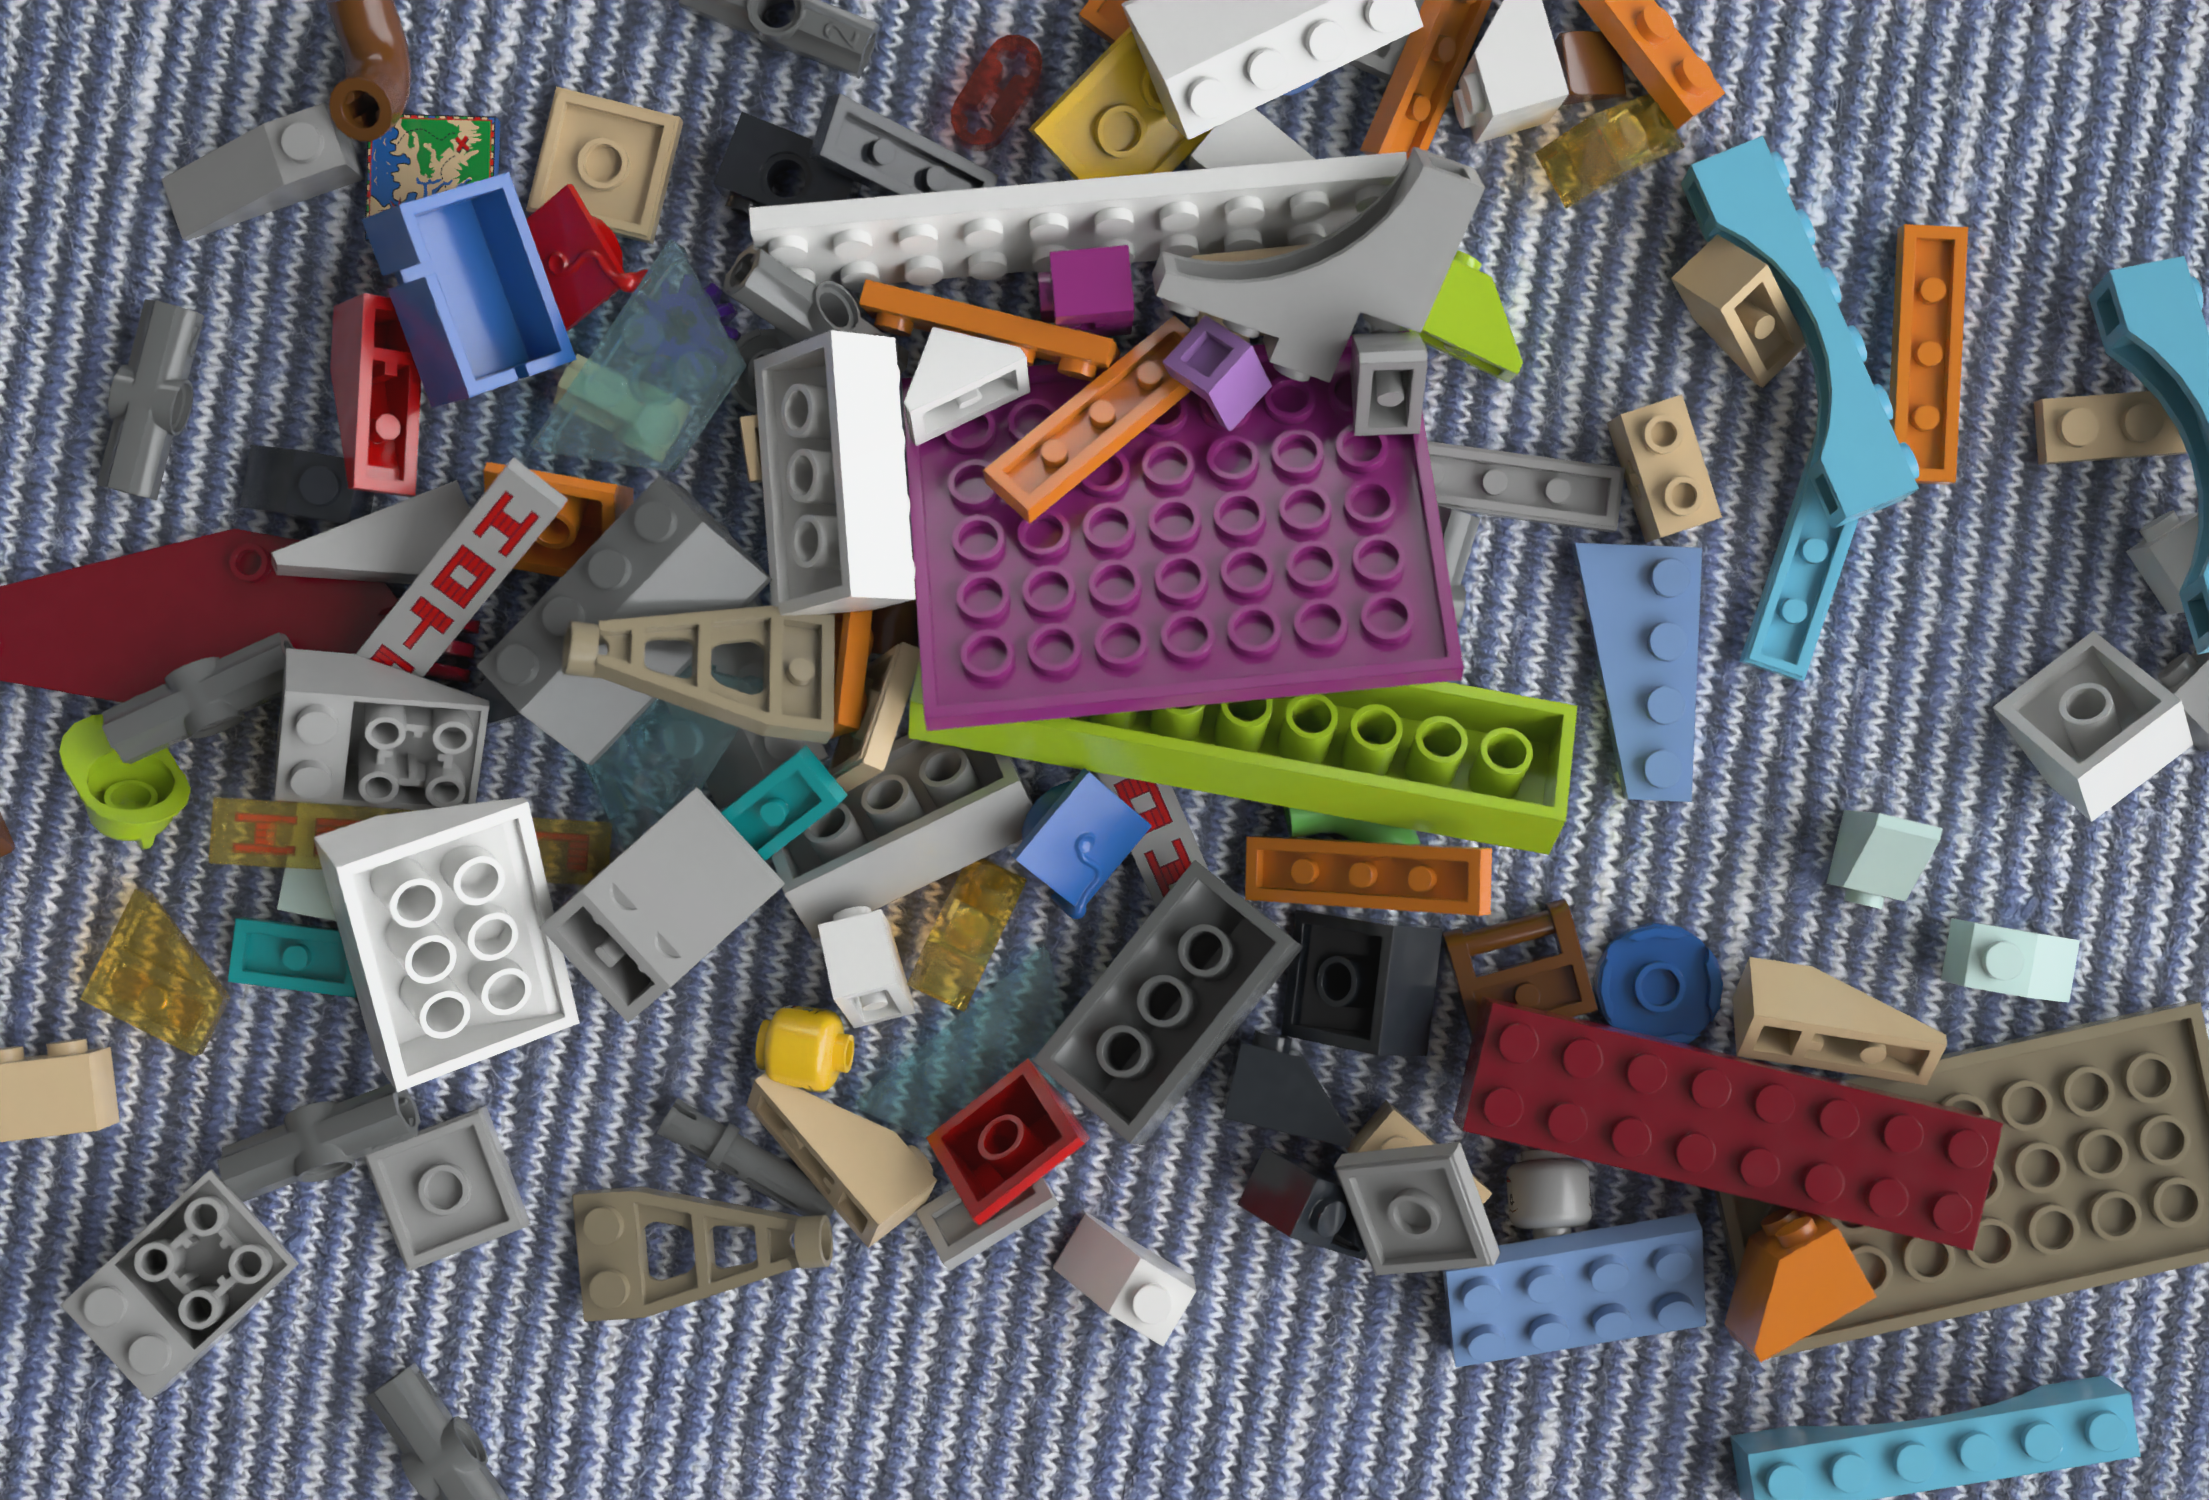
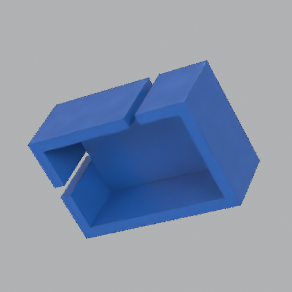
M509 172L406 202L361 219L382 276L394 273L398 286L388 289L432 408L467 399L518 381V379L526 378L577 360Z

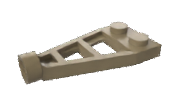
M761 606L599 621L598 624L569 621L563 642L562 673L602 678L762 736L827 744L834 733L835 614L780 615L779 607ZM651 640H681L689 642L693 646L692 677L679 678L650 670L644 664L645 643ZM752 642L760 646L764 651L763 691L750 695L717 682L711 675L712 649L721 644ZM599 644L607 645V655L598 654Z
M642 1186L582 1190L572 1195L584 1322L646 1318L792 1269L829 1267L832 1261L833 1234L827 1215L798 1216ZM661 1222L682 1226L692 1233L695 1265L690 1271L664 1280L656 1279L649 1274L645 1227L649 1223ZM713 1227H747L753 1230L756 1240V1260L736 1266L718 1267L715 1260ZM793 1233H794V1247L792 1246V1242H791Z

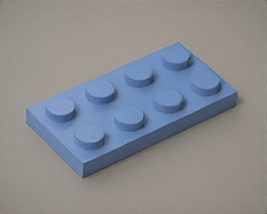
M1696 1213L1498 1245L1500 1254L1494 1266L1443 1270L1450 1348L1455 1367L1706 1326L1703 1233Z

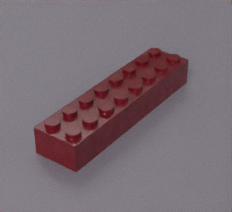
M1482 996L1453 1121L1465 1132L1974 1251L2004 1123L1985 1115L1485 996Z

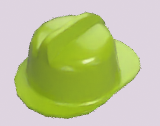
M102 714L91 715L74 723L62 737L59 755L65 773L85 805L91 824L104 836L120 841H136L142 850L151 848L155 836L160 834L170 824L173 817L188 804L191 787L186 775L179 768L168 748L132 764L123 763L118 753L110 746L102 727L104 724Z

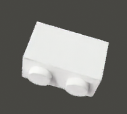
M1503 0L1458 82L1459 90L1453 91V103L1459 124L1462 129L1471 127L1475 144L1548 123L1569 95L1542 0Z
M2092 631L1993 706L1996 716L2049 786L2091 822L2193 745L2182 701L2095 631Z

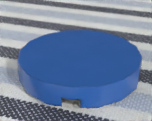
M1653 922L1628 928L1607 945L1596 964L1593 992L1599 1014L1609 1026L1684 1044H1689L1701 1035L1699 1033L1707 1027L1709 1021H1713L1720 1009L1723 980L1718 961L1701 939L1682 927Z

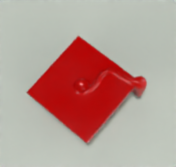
M573 184L564 186L526 219L567 332L598 306L608 301L619 289L626 293L642 292L649 289L654 283L648 269L624 272L622 250L614 232L601 219L589 213Z

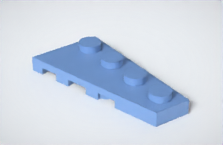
M1573 543L1571 547L1575 566H1578L1584 594L1582 601L1587 623H1590L1597 660H1595L1599 683L1603 686L1609 718L1607 721L1623 799L1692 802L1702 548Z

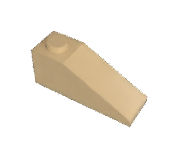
M1749 957L1732 997L1736 1053L1738 1057L1927 1085L1947 1047L1946 1034L1813 966Z
M766 1073L754 1080L746 1106L868 1248L926 1204L937 1179L933 1176V1169L929 1160L917 1147L913 1145L907 1146L896 1132L799 1088L775 1082Z

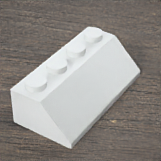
M1128 0L1121 4L1168 122L1188 140L1424 27L1415 0Z
M831 330L755 359L754 373L769 576L772 578L770 581L772 606L779 607L780 615H819L876 610L914 600L915 565L912 559L910 500L906 484L905 436L902 430L899 395L900 371L897 365L895 338Z

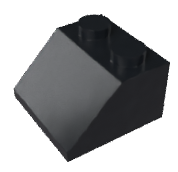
M1296 910L1293 939L1302 945L1303 948L1289 964L1281 1035L1378 1056H1427L1442 929L1391 920Z

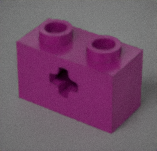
M1121 245L1049 252L1050 271L1038 272L1041 322L1054 323V325L1103 337L1130 335L1132 333L1135 309L1129 246Z

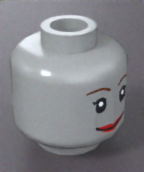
M1531 1150L1521 1152V1162L1514 1163L1508 1168L1506 1179L1510 1221L1519 1229L1532 1230L1533 1240L1572 1233L1571 1228L1584 1226L1592 1219L1589 1169L1584 1162L1572 1159L1571 1156L1546 1150Z

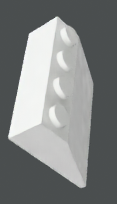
M524 797L379 815L314 837L373 1056L397 1092L579 1024L564 954L539 928L554 914L529 804Z

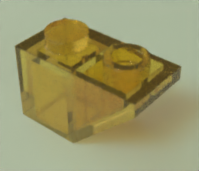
M1650 94L1592 114L1535 152L1565 209L1604 193L1685 148L1677 133V129L1661 110L1658 103L1654 101Z
M983 858L962 868L924 944L907 985L965 1012L1027 879Z

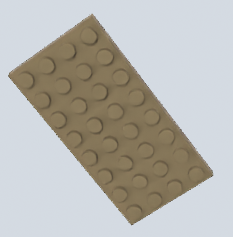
M2184 1001L1943 1054L1927 1085L1856 1074L1834 1078L1980 1113L2004 1123L1974 1251L1820 1215L1838 1227L1877 1297L1770 1358L2209 1262V1039L2201 1002ZM1714 1190L1734 1283L1736 1284L1748 1238L1763 1229L1760 1223L1765 1217L1784 1207ZM1750 1354V1356H1751L1755 1361H1758L1753 1355Z

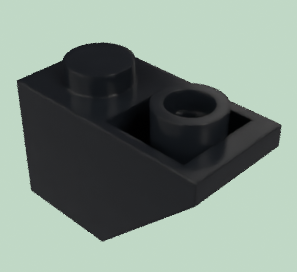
M1264 1147L1237 1205L1290 1238L1365 1261L1367 1252L1339 1178L1304 1160Z

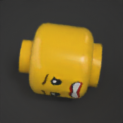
M792 1005L783 1006L775 1012L772 1019H765L760 1025L755 1050L757 1068L765 1070L766 1075L775 1082L796 1087L803 1091L825 1092L834 1085L840 1072L848 1073L850 1071L854 1057V1037L851 1034H844L841 1018L832 1010Z

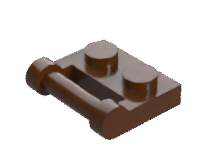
M1564 898L1546 903L1544 911L1465 933H1463L1460 927L1442 932L1444 949L1452 969L1471 1041L1482 996L1569 1017L1598 1010L1571 911ZM1552 934L1555 938L1558 949L1556 953L1475 974L1471 960L1473 956Z

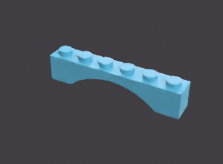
M1760 136L1691 164L1681 182V186L1706 241H1711L1718 234L1769 266L1802 331L1814 368L1818 399L1816 438L1807 473L1832 529L1905 500L1919 489L1915 480L1919 477V467L1911 448L1905 442L1899 444L1889 420L1893 418V409L1885 389L1878 383L1873 385L1863 363L1867 360V350L1860 332L1854 325L1847 326L1838 303L1841 302V291L1837 279L1830 268H1821L1812 247L1815 244V232L1812 223L1803 209H1795L1786 188L1790 185V178L1786 164L1777 151L1770 153L1764 137Z
M2185 256L2110 270L2089 293L2088 297L2105 353L2132 372L2158 399L2178 429L2192 463L2198 493V535L2191 566L2179 591V596L2198 655L2209 652V332L2202 313L2203 293L2201 285L2195 277L2190 275Z
M2105 1376L2041 1385L2024 1394L1995 1404L1931 1418L1854 1426H1787L1730 1436L1739 1494L1742 1500H1874L2141 1457L2131 1393Z

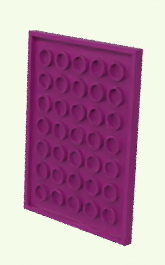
M1352 336L1347 341L1330 382L1310 376L1308 381H1298L1286 377L1273 367L1274 363L1269 362L1264 344L1252 345L1272 387L1233 430L1228 431L1222 427L1216 420L1207 401L1193 391H1190L1029 524L985 484L984 469L1092 381L1080 380L1061 374L1057 371L1059 364L1028 366L1029 393L916 446L910 437L904 406L913 377L902 378L923 706L927 731L1462 680L1464 666L1423 412L1419 434L1354 436L1350 380ZM1096 373L1095 379H1096L1098 376H1100L1101 374H1100V373Z

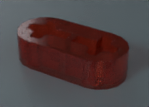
M1006 35L997 39L988 49L956 98L951 109V125L956 139L964 147L973 151H988L997 147L1006 137L1038 88L1043 76L1042 56L1038 46L1029 38L1021 35ZM1019 52L1025 54V65L1030 74L1026 78L1016 74L1011 78L1004 90L999 88L997 85L1004 74L1003 65L999 61L1002 56L1014 59ZM990 96L997 101L990 113L991 121L995 125L993 130L990 132L981 127L975 135L969 133V121L964 113L968 109L979 112Z

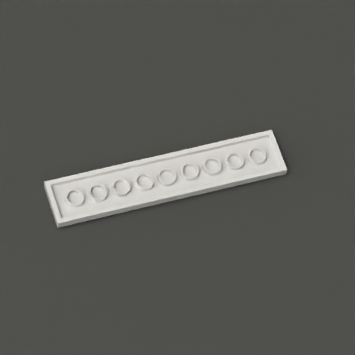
M1406 152L755 207L749 208L750 232L754 246L764 250L814 286H818L824 281H834L852 291H862L865 279L884 284L909 282L914 285L926 286L946 278L972 276L979 280H993L1004 276L1006 273L1049 272V252L1128 245L1131 265L1133 262L1156 261L1161 251L1191 258V256L1305 245L1313 244L1358 217L1392 183L1406 163L1407 156Z

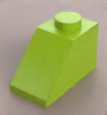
M1457 250L1419 335L1424 344L1509 383L1518 375L1523 361L1495 283L1491 276L1479 271L1482 264L1477 259ZM1402 326L1399 331L1416 332Z

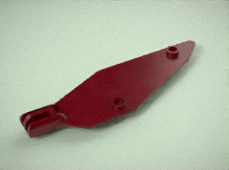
M230 529L0 586V681L124 703L137 695L144 694L166 684L164 680L166 675L184 665L209 657H219L221 659L278 632L286 634L295 649L356 654L399 599L385 582L276 575L271 564V553L302 540L240 529ZM470 619L461 632L478 634L480 621ZM453 640L442 655L474 659L476 646ZM434 663L424 676L468 683L471 671Z

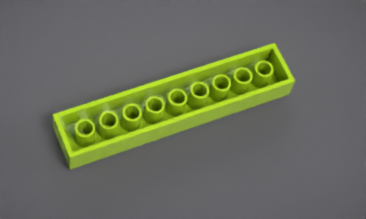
M919 658L910 698L909 738L1082 770L1085 768L1088 771L1549 855L1566 822L1577 705L1451 682H1437L927 731L924 720L921 661Z

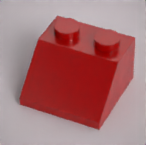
M1026 1059L932 1132L926 1139L971 1218L980 1226L1084 1145L1090 1137L1063 1096L1029 1059Z

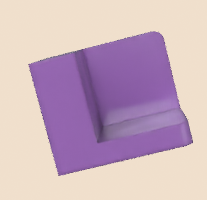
M1207 315L1197 323L1162 362L1172 378L1207 401L1218 423L1228 431L1233 430L1272 387L1252 345Z

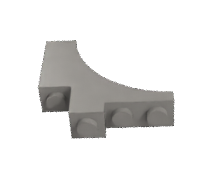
M1413 147L1408 160L1377 200L1345 226L1313 244L1273 257L1238 262L1207 261L1186 258L1161 251L1152 273L1156 296L1162 298V303L1166 307L1182 315L1196 317L1201 311L1222 318L1223 324L1238 334L1256 338L1260 332L1265 333L1263 342L1269 362L1274 363L1273 367L1279 373L1298 381H1308L1310 376L1330 382L1360 312L1364 313L1363 318L1367 322L1380 329L1398 332L1402 326L1421 333L1485 187L1474 168Z

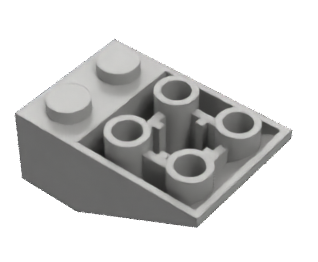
M286 648L275 756L274 801L414 810L474 804L477 797L489 701L356 654Z
M696 787L576 892L539 928L624 1020L629 1023L671 988L785 883L699 788Z
M211 1169L60 1306L136 1388L150 1400L168 1389L213 1348L299 1263Z

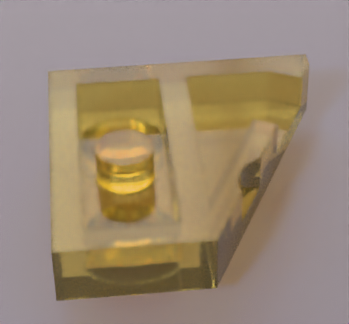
M139 888L134 890L80 1000L193 1056L203 1054L231 996L154 894L145 888Z

